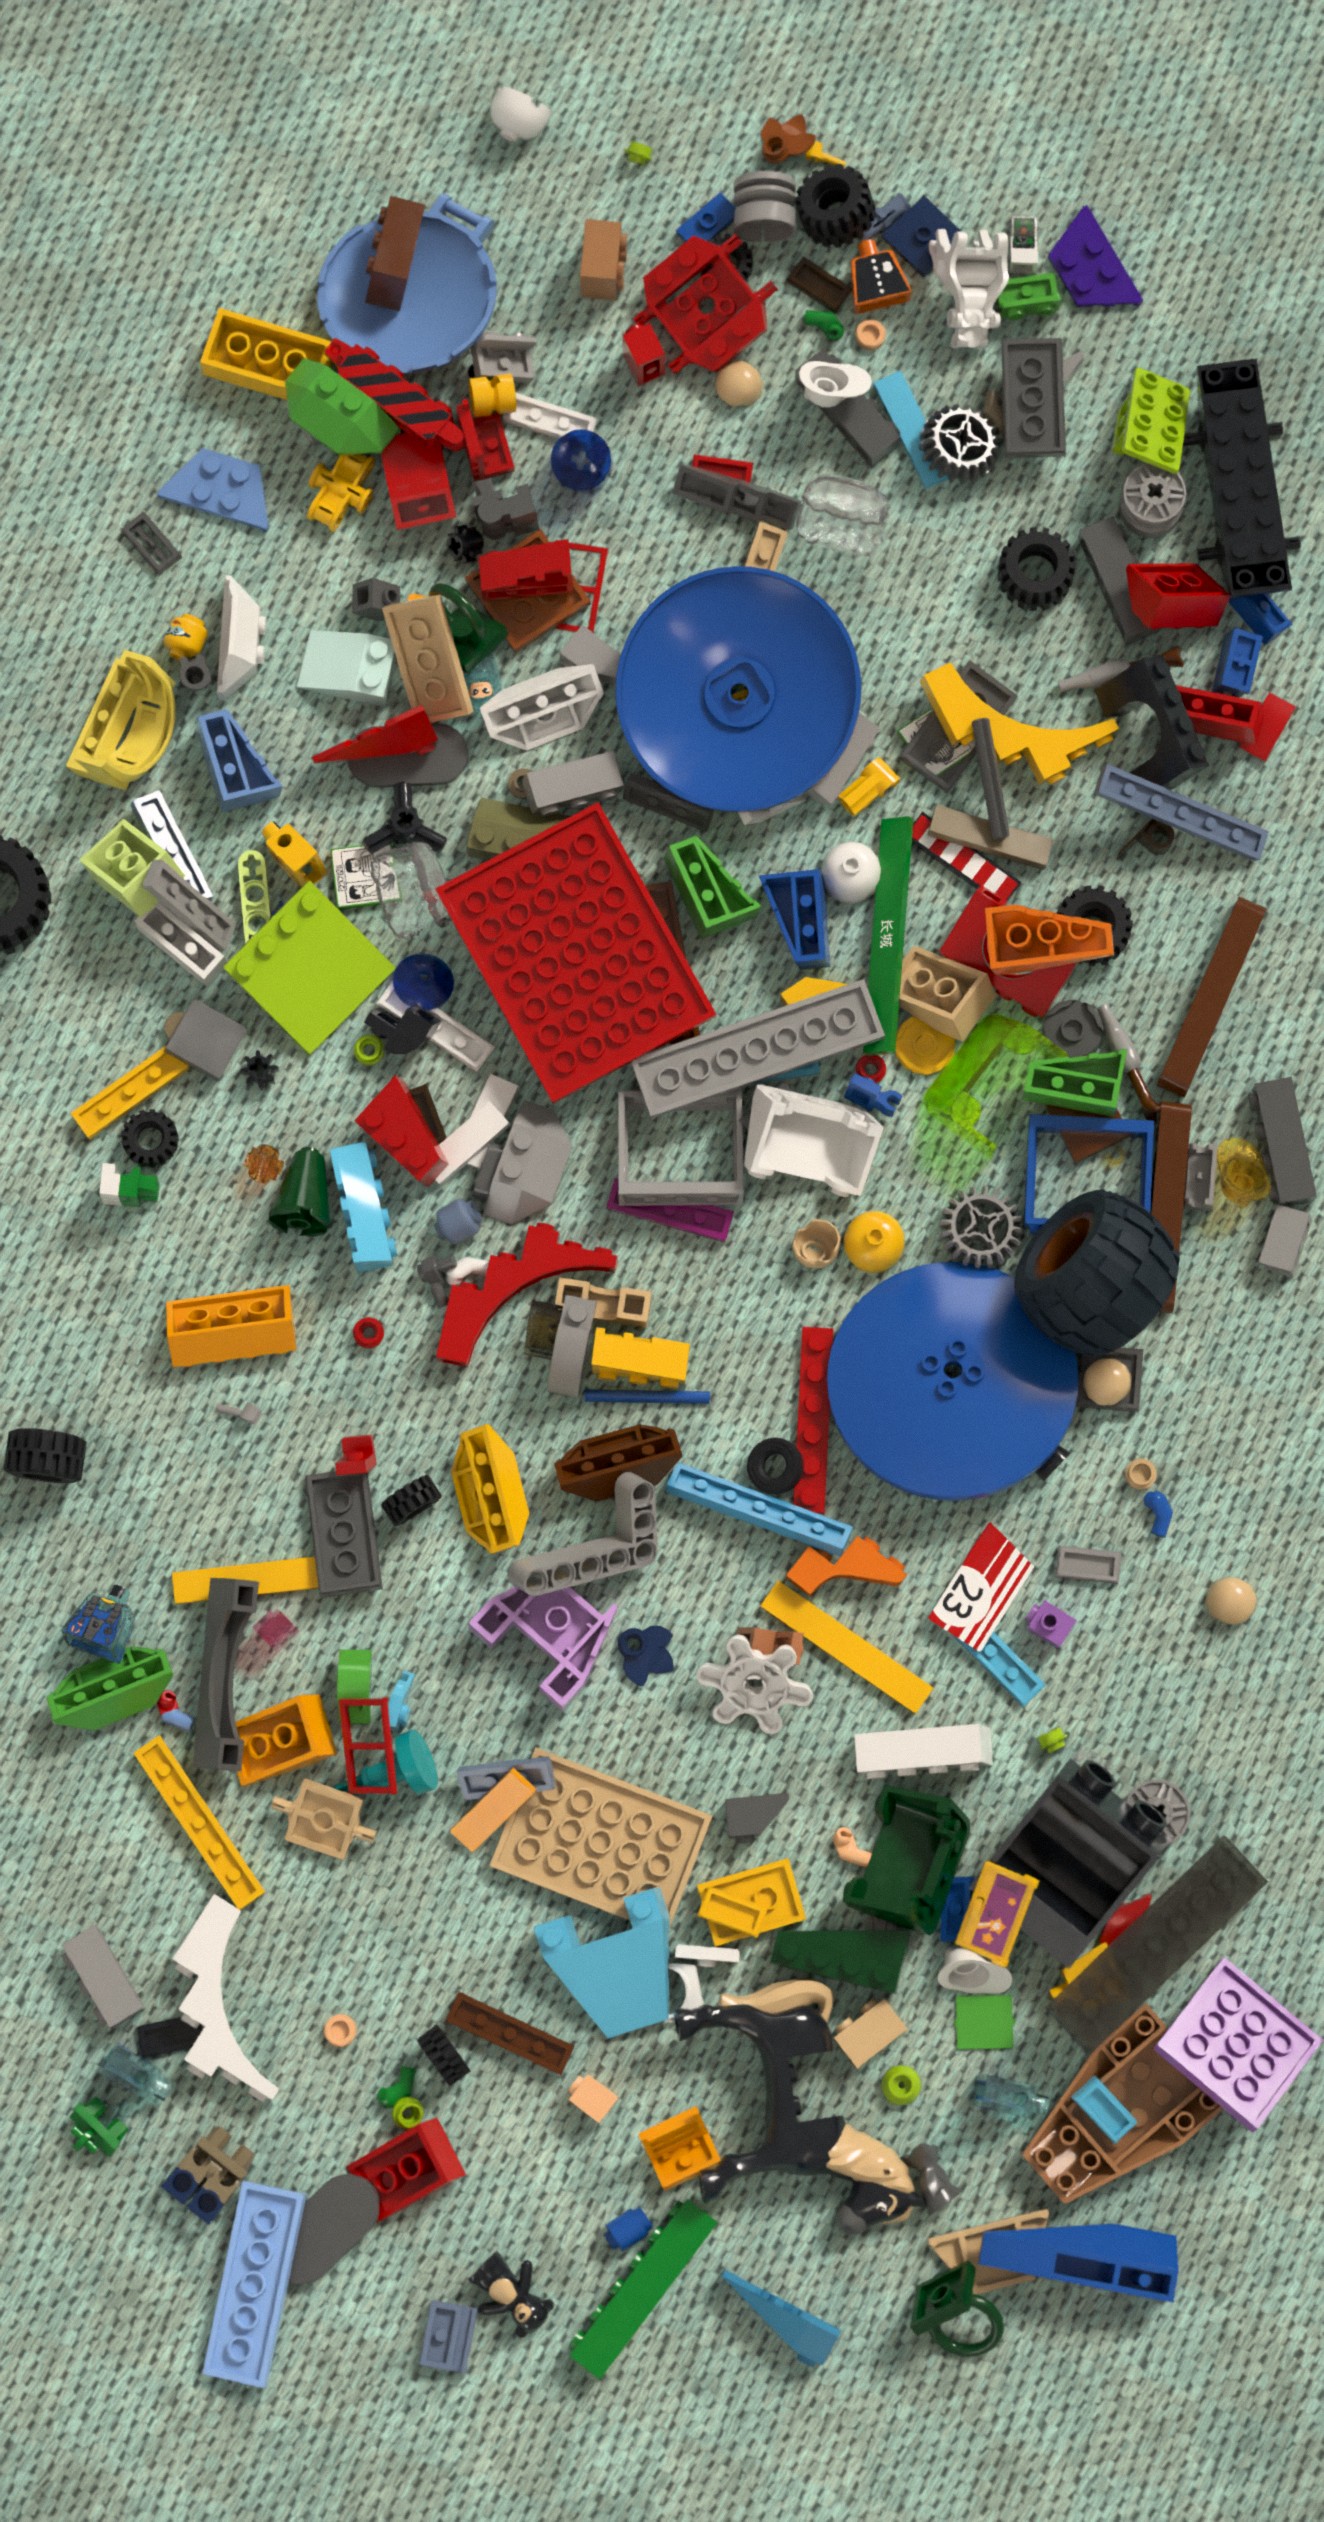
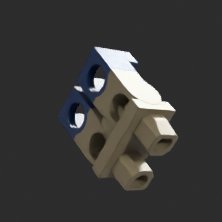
M220 2126L216 2127L206 2138L202 2136L161 2185L163 2189L183 2205H186L203 2181H206L187 2205V2208L208 2225L213 2224L224 2206L242 2184V2181L249 2174L247 2169L251 2166L256 2156L243 2144L231 2158L225 2154L222 2149L233 2136Z

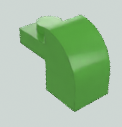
M340 1649L337 1676L339 1723H341L339 1699L371 1698L372 1650ZM348 1706L350 1723L370 1724L371 1706Z

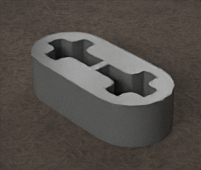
M491 1142L472 1197L487 1202L492 1180L504 1146Z

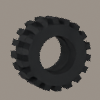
M836 164L833 168L830 165L823 166L824 170L821 171L816 169L812 172L813 176L810 178L806 177L802 181L804 186L798 187V196L795 197L796 209L807 236L812 238L813 242L816 244L821 242L823 247L829 248L831 244H834L835 248H839L844 243H847V245L853 244L855 238L860 240L864 236L863 232L870 230L872 227L870 221H874L876 216L874 212L876 210L875 203L866 179L863 178L862 173L859 171L855 172L853 167L847 166L843 168L842 164ZM845 202L837 209L826 210L832 204Z
M1030 527V531L1027 534L1024 529L1019 531L1017 538L1012 536L1008 540L1007 546H1004L1001 552L997 575L998 582L1001 581L1000 588L1003 593L1007 591V599L1011 603L1017 600V607L1022 609L1025 604L1030 605V611H1036L1037 606H1042L1043 610L1049 609L1050 603H1054L1056 606L1061 602L1062 596L1066 597L1072 585L1076 568L1074 551H1069L1070 544L1067 540L1060 541L1061 534L1055 532L1054 535H1051L1048 528L1043 527L1042 532H1037V527ZM1040 556L1052 564L1054 574L1047 580L1033 581L1021 573L1019 563L1027 557Z
M18 1428L8 1432L3 1470L13 1476L51 1483H75L82 1480L87 1442L76 1435L64 1432Z

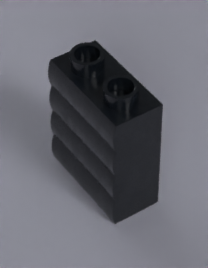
M1071 1758L989 1860V1862L1022 1876L1026 1874L1039 1881L1020 1930L1068 1968L1073 1965L1159 1859L1172 1839L1163 1832L1167 1822L1156 1808L1141 1800H1137L1131 1807L1111 1791L1115 1787L1116 1781L1103 1766L1092 1760H1086L1080 1766ZM981 1871L968 1887L973 1892L975 1890Z

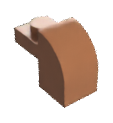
M738 1627L737 1635L746 1637L752 1650H758L763 1655H769L774 1653L780 1646L789 1645L794 1649L797 1656L794 1665H800V1657L803 1654L802 1642L804 1633L794 1631L776 1632L756 1627Z

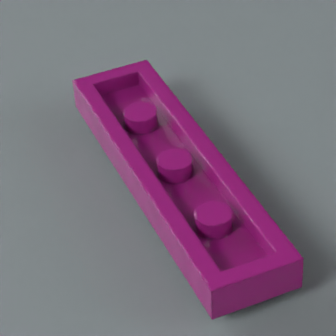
M618 1178L614 1179L606 1209L724 1243H726L734 1211L713 1205L619 1206Z

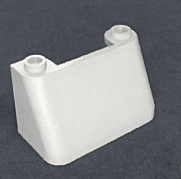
M757 1085L752 1098L744 1166L749 1170L748 1174L756 1178L766 1179L767 1175L772 1176L774 1171L825 1182L832 1187L831 1192L838 1196L849 1197V1194L861 1196L884 1127L865 1110L849 1104L770 1086Z

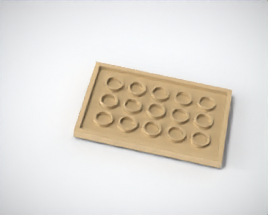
M535 1747L531 1758L549 1756L556 1786L554 1790L534 1792L507 1819L489 1866L630 1921L623 1898L652 1888L661 1887L670 1916L671 1927L713 1815Z

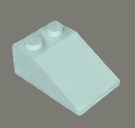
M311 630L297 688L385 707L397 661L391 639L365 633Z

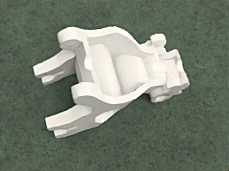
M938 229L936 231V240H931L928 244L933 261V270L944 288L953 295L955 300V309H949L947 313L948 327L955 328V333L951 338L952 349H958V347L986 348L989 342L987 338L988 329L999 328L1000 314L995 313L992 308L994 302L1006 287L1009 278L1007 270L1008 237L1006 233H996L992 244L988 231L979 230V241H974L972 247H966L968 240L966 232H956L950 245L946 229Z

